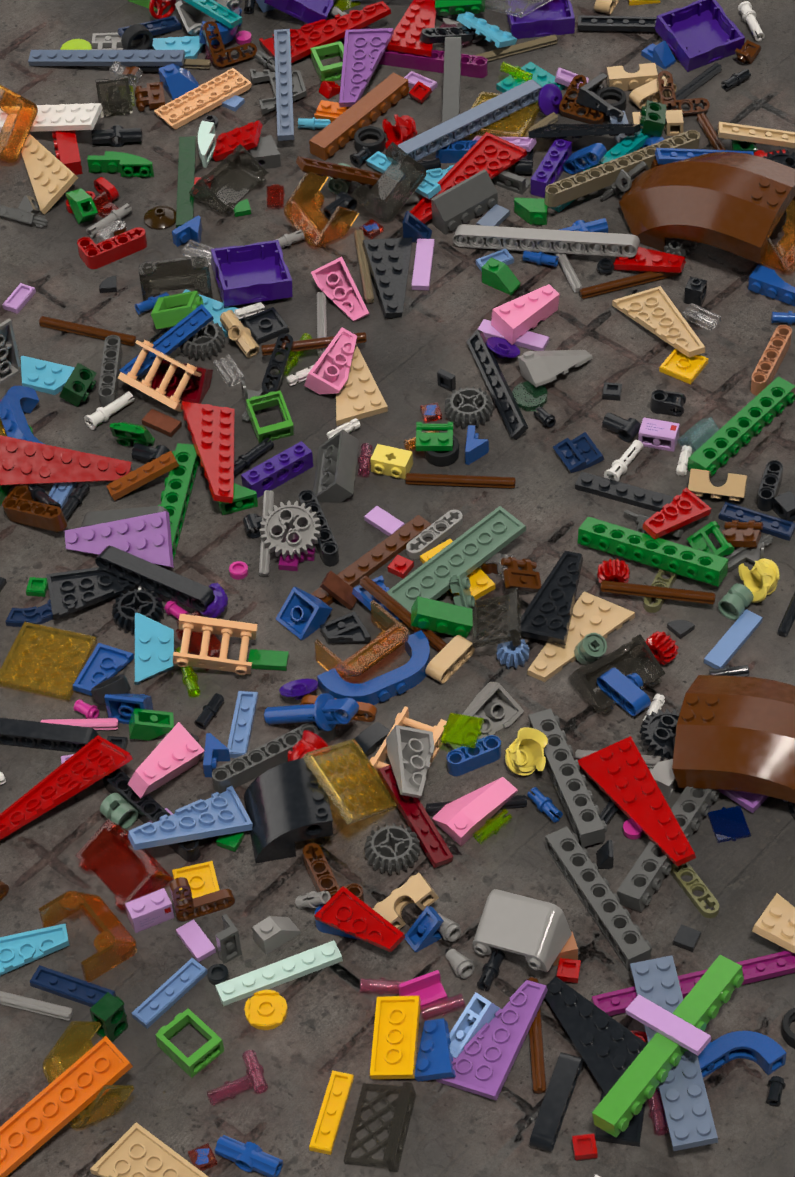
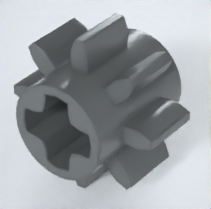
M677 240L669 242V246H664L665 253L685 256L686 254L684 244Z

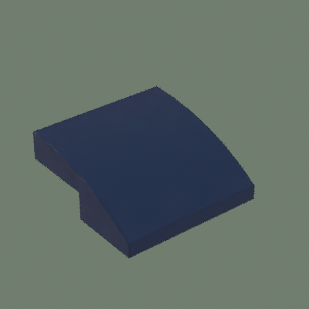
M586 432L571 441L569 438H566L553 446L554 451L571 473L589 468L605 460Z

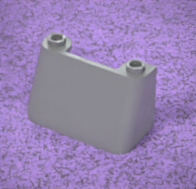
M179 0L175 3L187 33L192 36H199L202 21L219 22L187 2ZM214 0L231 11L238 8L242 3V0Z
M494 889L486 900L472 944L475 952L479 955H490L493 948L523 955L532 969L548 972L572 933L564 912L557 905Z

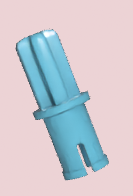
M315 117L313 119L298 118L299 129H324L331 123L330 119H316Z

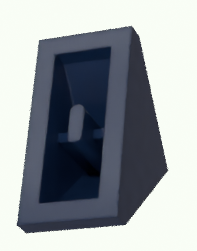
M406 211L403 220V238H413V243H417V239H431L432 230L409 211Z

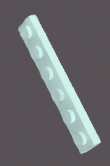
M333 940L215 985L223 1006L250 997L257 991L271 989L342 962L343 959Z

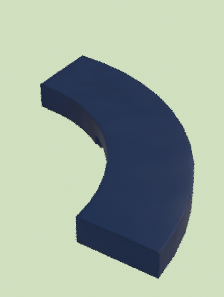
M48 600L47 604L38 608L36 606L12 608L5 621L6 626L30 627L53 620L51 602Z

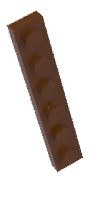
M300 156L296 160L300 170L304 173L312 172L319 176H330L333 179L341 178L345 181H355L362 185L370 184L376 188H387L389 183L382 173Z

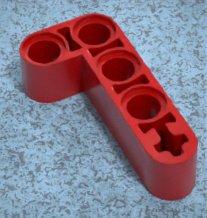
M136 227L98 244H95L89 237H82L78 239L77 246L79 256L89 269H98L147 247L145 229Z

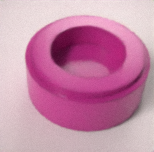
M240 31L236 34V42L240 45L252 41L251 33L248 31Z
M242 561L233 562L229 566L230 576L236 580L244 579L248 575L247 564Z
M632 819L624 822L623 834L627 838L638 839L643 835L644 831L640 830Z

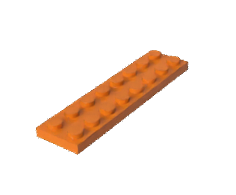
M107 1036L101 1039L0 1127V1177H7L133 1067Z

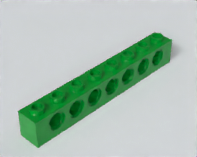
M778 376L688 458V471L690 472L691 469L711 471L710 476H713L722 465H725L756 434H759L762 428L770 424L774 417L781 414L786 406L794 402L795 385Z
M177 443L176 450H173L172 453L179 466L168 472L169 476L165 478V491L161 493V504H158V506L166 508L169 512L173 562L200 462V457L197 456L193 444Z
M587 517L578 528V544L717 587H719L727 575L729 559L661 538L654 539L648 534L592 517Z

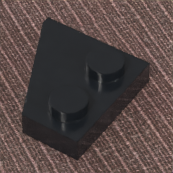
M355 611L320 625V631L328 643L371 642L370 634Z

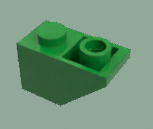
M82 188L67 192L66 197L78 224L94 220L98 211L92 197Z

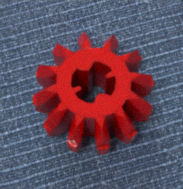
M618 558L615 560L610 559L598 565L597 577L600 583L603 580L629 582L630 569L624 560L619 561Z
M659 631L653 633L645 642L646 646L644 649L648 652L647 655L651 656L652 661L655 660L657 664L662 663L666 665L676 658L678 654V646L675 645L676 641L671 639V635L667 636L664 631L662 633Z

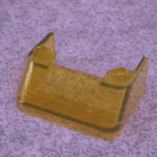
M72 1021L44 1059L43 1072L49 1084L94 1046L91 1039L100 1028V1022ZM105 1085L94 1101L69 1122L72 1128H85L117 1113L133 1092V1085Z

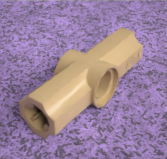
M232 310L223 312L220 316V322L228 331L229 338L237 343L246 357L256 356L260 347L252 338L250 329L244 327Z

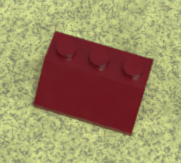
M165 359L162 360L152 380L151 387L153 389L159 388L171 362ZM195 366L197 367L196 371L201 373V376L191 375L180 400L201 404L210 388L213 370ZM177 367L165 390L166 396L171 397V395H174L185 373L184 369Z

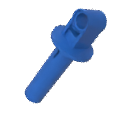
M322 693L317 697L315 704L267 707L264 712V718L268 725L316 722L322 731H331L336 724L349 723L358 712L359 705L352 698L334 699L331 694Z

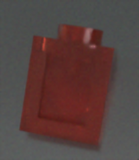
M279 184L267 186L268 208L284 207V186Z
M106 192L93 198L98 211L97 214L102 218L108 216L112 210L119 209L109 201L108 193Z

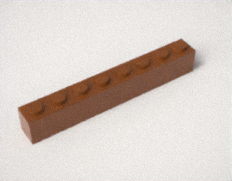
M393 72L310 139V153L324 161L333 156L334 153L354 138L356 131L376 121L377 118L409 93L408 79Z

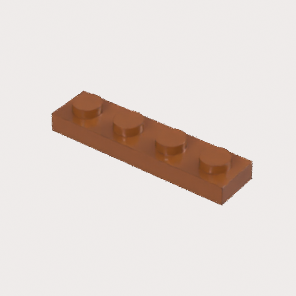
M169 451L106 486L115 501L178 467L179 464L172 451Z

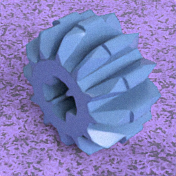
M509 636L508 640L502 639L501 643L498 644L496 657L500 661L501 666L506 665L508 669L514 666L517 669L518 665L524 666L525 662L528 661L529 647L524 639L519 640L518 636L512 639Z

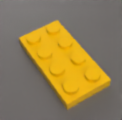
M449 539L420 555V561L424 564L453 541ZM479 567L466 576L470 580V592L475 600L495 589V583ZM459 592L453 593V595L459 596Z
M420 996L377 997L370 1065L371 1079L415 1078Z

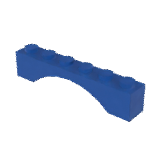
M758 264L749 276L748 290L795 306V287L783 281L775 270Z

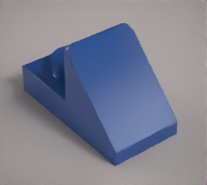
M662 41L658 45L652 43L641 50V56L664 70L676 63V59L666 41Z
M198 215L172 230L173 244L178 247L191 239L200 245L202 235L201 217Z
M468 425L465 449L466 465H470L489 452V440L479 439V433H476L475 425Z
M206 733L203 769L205 777H212V772L217 768L218 761H230L229 749L211 733Z
M427 906L405 934L404 939L415 952H419L442 938L437 930L444 921L432 906Z

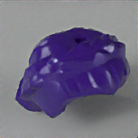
M212 583L209 588L213 590L215 599L201 614L204 617L217 618L226 609L228 597L219 583Z

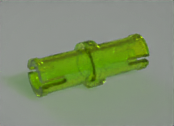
M505 61L500 66L501 72L512 75L514 79L518 78L526 82L533 78L532 73L522 70L519 66L515 67Z
M503 809L492 819L486 820V824L473 833L474 838L482 834L476 841L482 844L493 833L497 834L500 831L499 828L512 820L511 814L503 818L508 813L506 809Z

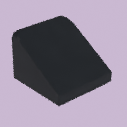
M608 840L596 853L598 869H612L613 867L612 840Z

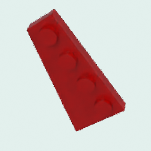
M638 247L637 254L634 257H616L614 270L681 273L686 261L683 256Z
M686 487L682 494L676 495L670 504L667 503L660 512L657 511L643 523L642 529L654 539H657L710 515L712 508Z
M344 886L314 915L316 920L388 952H392L405 938L403 932Z

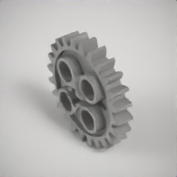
M290 500L287 502V505L280 502L281 507L279 508L273 505L274 511L267 510L269 516L263 515L264 522H260L261 529L259 531L265 548L269 547L270 553L275 551L277 557L282 553L283 559L286 558L287 554H290L291 559H293L294 554H297L300 558V552L302 551L308 554L307 548L313 550L312 543L318 544L317 538L321 537L320 519L316 518V511L312 512L311 507L306 508L305 503L298 506V501L294 505H291ZM285 517H290L288 520H283ZM276 532H281L280 535H274ZM293 539L298 540L297 542H291Z

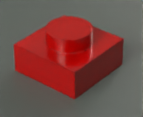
M418 81L409 91V96L422 104L432 93V90Z
M397 555L388 565V572L404 579L414 567V561Z
M560 958L557 977L564 982L578 983L581 960Z
M594 1134L572 1136L575 1160L597 1158L598 1153Z

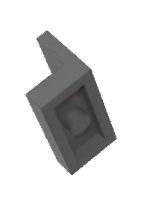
M504 170L493 178V184L523 195L530 187L531 180Z
M227 914L222 915L224 930L216 934L219 958L223 964L242 955L239 932Z

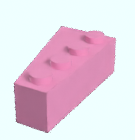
M548 284L492 309L491 325L513 345L517 338L523 336L530 328L534 329L538 322L544 321L558 310L560 294Z
M178 722L136 769L128 785L141 799L196 765L205 750Z

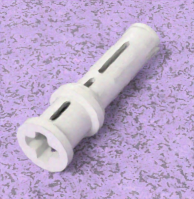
M748 1L740 3L738 11L742 14L743 21L748 24L755 40L761 41L765 35L756 20V12L752 10V4Z
M126 392L107 406L98 407L94 413L84 417L86 425L91 430H94L100 423L107 422L111 415L134 402L133 395L130 392Z
M634 440L620 459L615 460L612 463V467L604 472V478L619 482L620 476L627 472V466L643 449V443L639 440Z

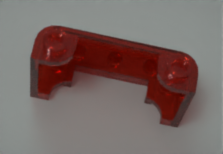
M110 819L100 827L75 855L81 861L79 865L85 871L91 870L96 873L116 895L115 904L123 911L126 909L125 903L160 890L173 879L146 849L134 850L128 838V831Z

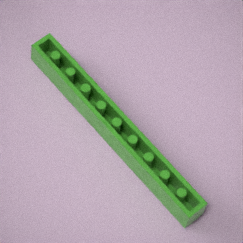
M719 955L672 1014L704 1032L708 1022L717 1016L720 1007L730 1000L732 992L742 985L744 980L742 966ZM657 1032L592 1112L594 1125L614 1137H617L621 1131H625L632 1117L639 1114L644 1102L654 1095L656 1087L660 1082L663 1083L666 1080L668 1072L673 1066L675 1067L679 1064L681 1056L687 1049Z

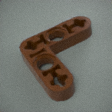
M213 21L203 24V34L215 66L223 67L256 55L257 47L253 43H245L225 50L217 24ZM209 25L214 27V29H212V34H216L217 37H211L209 39V36H212L211 32L207 31ZM214 39L219 42L217 49L211 46V42ZM248 46L253 49L251 54L247 52L242 55V51L248 49ZM233 50H236L239 55L235 60L231 58ZM218 56H220V57H225V56H227V58H228V59L222 60L221 63L216 61V59L219 58Z
M661 71L658 74L660 103L666 104V109L670 107L672 110H677L676 106L678 105V110H682L681 106L687 104L690 110H682L683 117L707 113L710 106L707 99L676 100L672 74L668 71ZM663 76L667 79L666 86H664ZM664 91H669L671 93V97L666 98L663 96L662 93ZM700 103H702V105L705 106L704 109H701V107L699 106Z
M576 75L559 104L560 114L588 124H602L604 122L603 112L576 103L577 97L569 98L573 93L578 95L580 88L587 84L585 76ZM581 110L586 111L584 115L577 114Z
M176 878L170 883L173 907L179 921H188L229 908L235 903V898L230 889H222L192 898L187 878Z

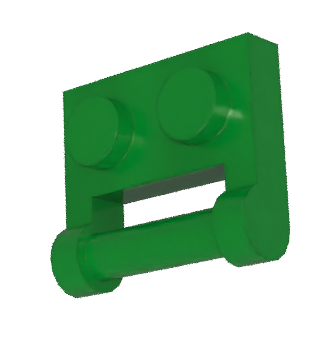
M416 422V451H453V422L445 424H422V422ZM422 431H447V433H422Z
M716 521L710 522L687 538L692 548L717 556L730 555L734 551L733 545L728 543ZM713 533L722 547L716 549L707 535Z

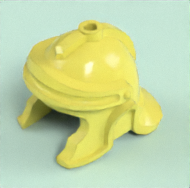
M765 558L755 561L752 570H749L744 563L739 565V576L754 596L751 603L761 602L767 595L775 591L780 579L779 569L775 562Z
M520 728L517 738L505 750L507 767L513 773L521 776L530 775L536 769L543 771L546 763L544 748L548 744L546 735L534 728Z

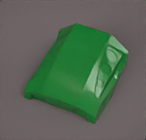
M128 422L110 424L112 435L118 437L117 443L122 446H130L131 442L153 446L155 438L145 426Z

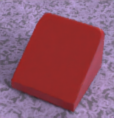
M322 81L319 93L325 98L330 99L340 93V86L334 81Z

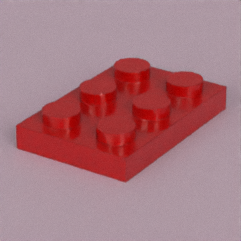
M260 121L250 122L243 127L235 128L227 133H221L217 138L213 159L217 162L257 147L263 126Z

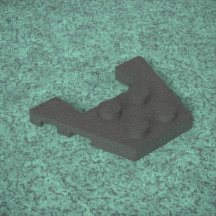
M250 69L253 84L270 81L273 90V98L259 100L262 114L277 109L275 72H270V70L266 69L263 72H256V69ZM292 70L293 102L307 96L300 70Z

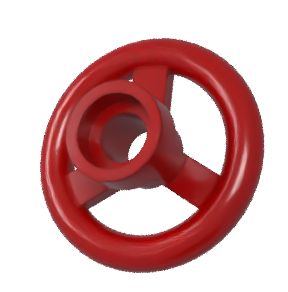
M151 0L149 4L151 16L155 19L170 17L175 10L176 0ZM171 5L169 11L166 14L162 15L163 10L166 9L167 6ZM154 7L158 9L157 14L154 11Z

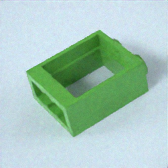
M339 41L310 48L311 61L321 83L322 81L340 80L343 62L323 66L320 60L341 56L343 60L344 46L342 42Z
M198 291L159 297L151 313L156 329L175 326L201 304L203 305V299L199 296Z
M281 390L246 399V410L258 443H261L267 437L274 441L294 435V425ZM278 405L284 422L260 428L254 411Z
M189 1008L183 1013L177 1014L173 1021L161 1027L157 1034H155L157 1046L191 1078L224 1052L223 1040ZM191 1024L208 1042L187 1058L169 1040Z

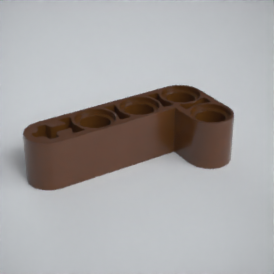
M25 484L16 486L2 502L4 511L10 521L54 532L62 531L67 527V521L61 508L35 502L32 499L28 486Z
M309 843L303 848L306 870L316 891H328L332 898L340 889L321 847L316 843ZM353 883L344 886L364 902L361 885Z

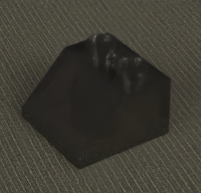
M128 76L95 80L98 102L103 107L100 113L101 118L133 114Z

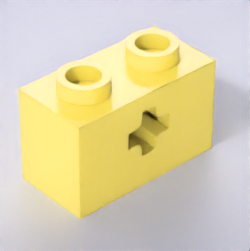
M377 444L370 459L371 472L405 479L406 473H409L413 466L412 451Z

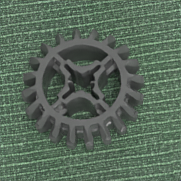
M212 320L179 346V349L184 353V356H189L190 359L193 357L196 360L199 358L204 360L206 357L211 359L212 355L217 356V353L221 352L224 347V331L218 323H214Z
M466 386L465 389L459 387L458 391L453 390L452 394H448L447 399H445L444 412L447 420L456 424V427L462 426L464 429L468 425H475L478 428L480 424L485 425V422L489 421L493 413V403L490 395L486 391H482L481 388L475 389L474 386L472 388Z
M395 822L392 826H388L386 823L384 828L378 826L377 831L372 830L371 836H367L364 845L365 857L368 859L369 865H373L375 871L380 869L382 874L388 871L390 875L396 871L399 875L400 870L407 872L408 867H413L414 862L418 861L420 842L415 832H411L410 827L404 829L403 824L398 827Z

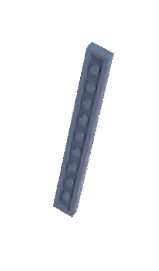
M290 29L274 30L278 141L294 140Z
M31 50L28 63L29 66H166L170 64L183 66L186 54L185 50Z

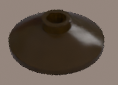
M168 206L153 207L145 213L144 222L149 228L155 230L170 228L176 223V211Z

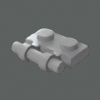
M118 32L93 33L92 48L97 49L91 50H124L119 48L123 47L122 38Z

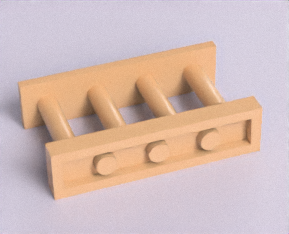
M137 340L136 344L143 348L131 371L127 374L120 372L118 379L170 408L182 412L180 397L191 375L200 377L201 373L196 371L197 367L189 363L184 365L156 350L151 342ZM151 351L157 356L145 380L141 382L137 380V373L148 352ZM165 359L171 362L159 388L157 387L155 390L151 387V382L162 360ZM177 367L185 370V373L174 395L168 397L165 395V390Z
M180 614L178 629L183 630L180 653H173V664H177L180 667L192 666L235 672L238 675L251 674L252 662H246L249 640H256L257 624ZM193 631L203 633L200 655L188 654L191 632ZM212 634L222 636L219 658L207 656L210 636ZM230 637L242 639L239 660L227 659Z
M404 707L402 712L397 714L395 724L392 727L393 729L395 725L408 726L433 732L434 752L430 759V765L445 741L444 738L449 733L448 721L441 719L437 726H429L410 719L408 707ZM386 739L375 757H371L368 767L370 768L372 778H375L379 768L389 765L384 763L388 756Z

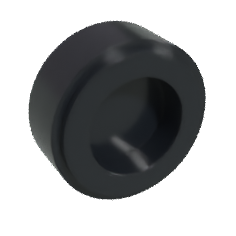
M223 964L212 965L207 971L209 982L212 985H217L229 979L228 968Z

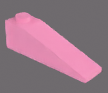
M342 257L311 272L318 288L353 322L369 315L367 307Z
M342 327L308 373L304 386L319 395L339 393L348 380L357 336Z
M501 777L446 804L432 818V821L462 847L518 792V789L504 777Z

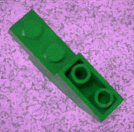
M105 151L104 156L88 155L87 158L89 173H121V177H154L153 162L133 154Z

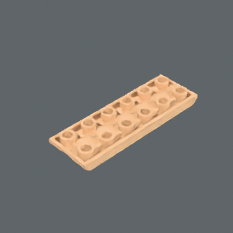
M232 68L154 110V113L173 129H178L222 105V102L233 96L246 92L251 88L252 83Z

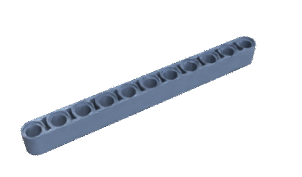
M528 80L395 146L392 149L391 156L402 166L418 161L538 101L542 86L534 80Z

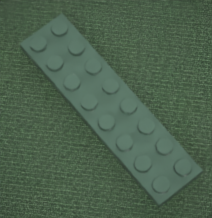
M499 506L388 590L387 593L411 613V607L417 596L432 600L438 599L451 589L449 583L451 575L457 574L459 576L465 572L466 576H468L524 533L526 526Z

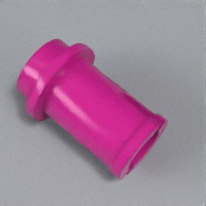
M168 601L164 607L168 615H173L178 620L180 614H189L188 611L178 606L176 601Z
M80 699L75 702L74 710L85 715L87 719L99 716L97 706H91Z

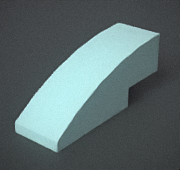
M202 121L198 131V147L201 163L204 168H207L214 153L216 133L213 122Z

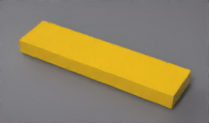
M332 1071L311 1138L309 1151L328 1155L332 1154L354 1075Z

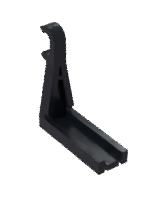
M601 73L580 88L576 103L604 112L606 116L612 114L618 117V122L623 120V111L611 106L596 95L600 89L604 88L601 84L607 79L608 75Z

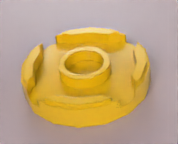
M267 989L254 993V996L248 998L244 1008L246 1020L251 1026L259 1030L275 1029L284 1022L288 1013L285 998L280 996L278 992Z

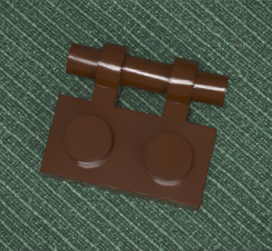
M162 82L147 83V88L136 87V106L139 111H144L146 105H149L150 109H157L165 105Z
M739 520L725 522V529L727 530H723L722 534L733 547H757L761 538L760 530H763V522H756L755 520H749V522H739Z
M515 557L501 559V565L507 566V569L503 571L506 589L529 592L539 591L541 588L540 574L533 571L537 567L536 562L525 558L517 560Z

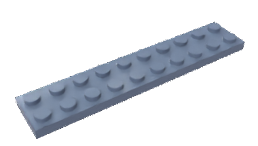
M673 956L631 963L630 967L637 995L639 994L673 1013L683 1001ZM644 1025L649 1043L657 1032ZM686 1050L681 1056L679 1064L675 1067L673 1066L668 1072L666 1080L658 1085L673 1151L718 1143L698 1056Z

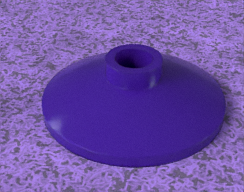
M552 83L546 84L539 92V108L545 116L552 112L558 114L562 93L557 85Z
M490 337L486 341L487 346L499 358H516L520 354L519 348L515 344L511 345L506 339Z
M314 679L294 680L281 686L279 692L282 696L295 697L296 700H301L304 695L317 689L318 682Z

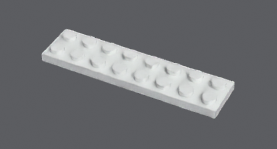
M101 103L1 106L0 133L93 130L103 107Z

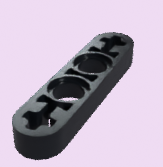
M466 26L425 28L421 31L420 40L424 43H445V37H461L462 42L473 41L476 30L469 29Z
M281 334L276 341L262 381V392L264 395L269 392H276L279 389L293 349V338L289 334ZM285 340L288 341V343H286L285 349H282ZM282 354L285 356V359L278 361L275 357ZM277 369L280 373L274 376L270 374V371ZM270 380H271V381H273V382H272V386H273V387H271L270 390H268L267 387H269V385H270Z

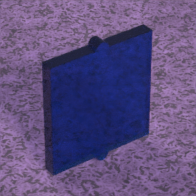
M741 806L723 807L721 810L708 813L717 843L731 840L735 842L736 839L751 837Z

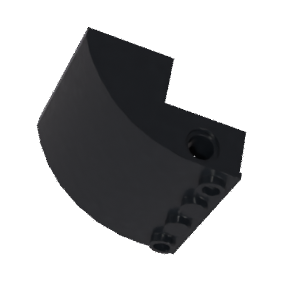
M320 755L296 759L277 765L257 777L244 793L246 812L253 823L250 835L255 863L296 857L295 842L333 835V818Z

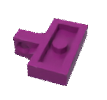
M297 539L291 540V542H297V541H298ZM307 548L308 554H305L303 551L300 552V558L297 554H294L293 559H291L290 554H287L286 558L283 559L281 553L279 570L298 571L300 562L315 560V548L313 550Z

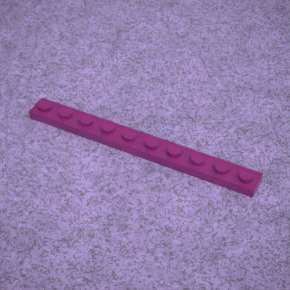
M789 950L736 962L742 966L744 976L742 985L795 973V954ZM708 969L678 976L683 999ZM635 986L592 996V1003L609 1016L625 1013V1009L637 997Z

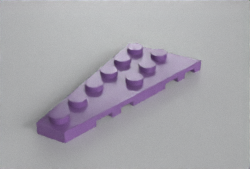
M167 511L65 530V544L68 550L99 555L110 545L155 565L174 568L170 517Z

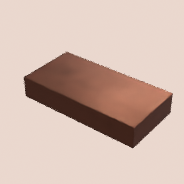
M151 409L142 419L143 425L170 437L182 426L181 421L154 409Z
M329 571L320 587L350 610L357 601V598L352 594L353 587L335 573Z

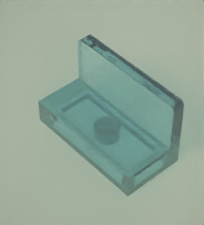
M712 417L702 419L682 435L678 442L681 446L690 444L693 450L696 451L719 428Z

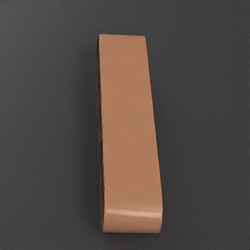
M780 325L772 335L752 374V394L757 396L772 382L791 345L792 329L790 326Z

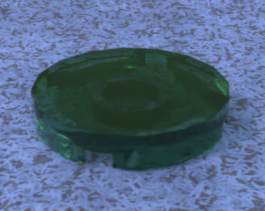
M529 381L519 383L512 391L518 406L524 411H535L536 408L543 407V404L547 402V390L543 385L535 387Z

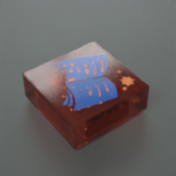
M373 219L359 227V229L363 230L364 235L370 239L384 231L383 226Z
M438 402L420 406L424 422L442 419Z
M208 1143L188 1151V1157L192 1165L200 1171L217 1165V1160Z

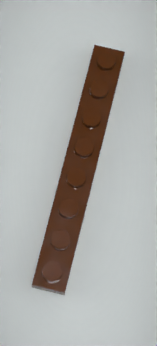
M417 515L337 574V576L350 586L355 587L365 575L370 576L405 550L408 542L428 528L431 523ZM321 587L311 594L321 599L328 606L336 601L333 596Z

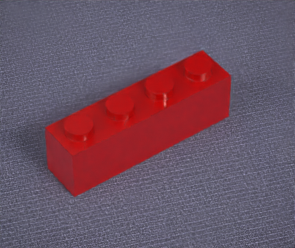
M75 130L52 131L56 158L75 175L83 174Z

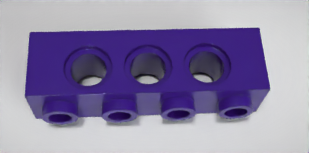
M558 138L555 139L531 178V195L545 198L546 186L557 182L564 171L563 164L572 154V142Z
M301 441L241 475L242 486L256 491L257 498L264 495L265 490H273L314 467L312 451Z

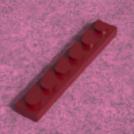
M391 765L379 768L378 774L412 832H415L420 845L433 867L436 868L452 862V853L419 798L400 794Z

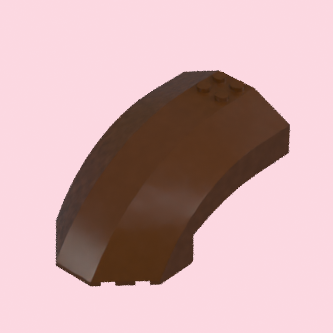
M708 153L656 166L634 178L630 190L626 191L619 201V206L624 213V218L631 234L636 235L640 243L664 252L666 238H679L708 244L760 264L768 251L769 236L792 200L795 201V169L746 153Z
M698 675L685 693L676 727L672 770L678 787L685 788L687 786L701 789L743 791L795 803V686L756 677Z

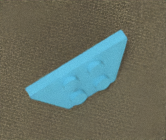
M199 36L153 38L152 43L154 50H185V59H196L198 54L203 51L204 44L199 43Z
M21 356L22 386L33 388L35 391L56 395L62 391L75 367Z
M135 613L134 685H138L145 679L150 677L152 679L161 672L174 669V630L140 613Z

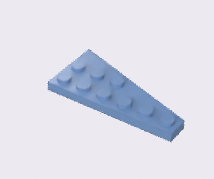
M233 786L226 788L225 792H216L207 800L200 799L175 810L173 815H163L157 822H147L129 830L128 838L133 849L140 850L252 830L253 823Z

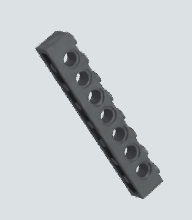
M552 709L529 714V728L543 732L548 738V744L544 748L545 766L572 828L578 837L580 846L586 847L604 842L605 832H607L606 823L600 819L598 805L593 804L592 792L586 788V779L584 774L581 775L579 772L578 760L573 759L572 747L566 743L567 737L565 731L560 729L558 716H554Z
M686 786L672 807L671 811L688 842H690L694 831L699 829L703 817L708 815L712 803L717 801L720 794L718 789H701ZM650 840L617 890L620 905L642 912L645 906L650 904L654 892L661 887L665 875L670 873L673 862L655 842L653 843Z
M567 826L546 835V850L627 971L631 970V963L650 960L651 944L648 940H644L639 926L633 924L628 910L622 908L619 897L616 893H612L607 879L601 877L598 866L595 862H591L587 850L580 846L577 835L574 832L571 833Z

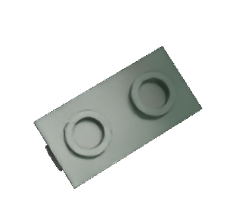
M463 572L459 576L457 574L451 575L449 583L452 594L459 592V596L453 597L455 605L471 608L472 610L475 609V599L471 595L470 580L466 577V573Z

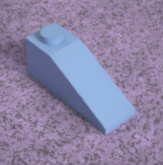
M476 992L449 1033L451 1041L449 1045L450 1052L455 1058L464 1050V1046L486 1023L489 1024L495 1017L494 1014L501 1009Z

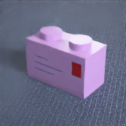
M644 417L639 430L638 440L643 443L644 447L674 452L679 438L680 424Z
M164 888L125 903L127 916L135 933L174 918L172 903Z

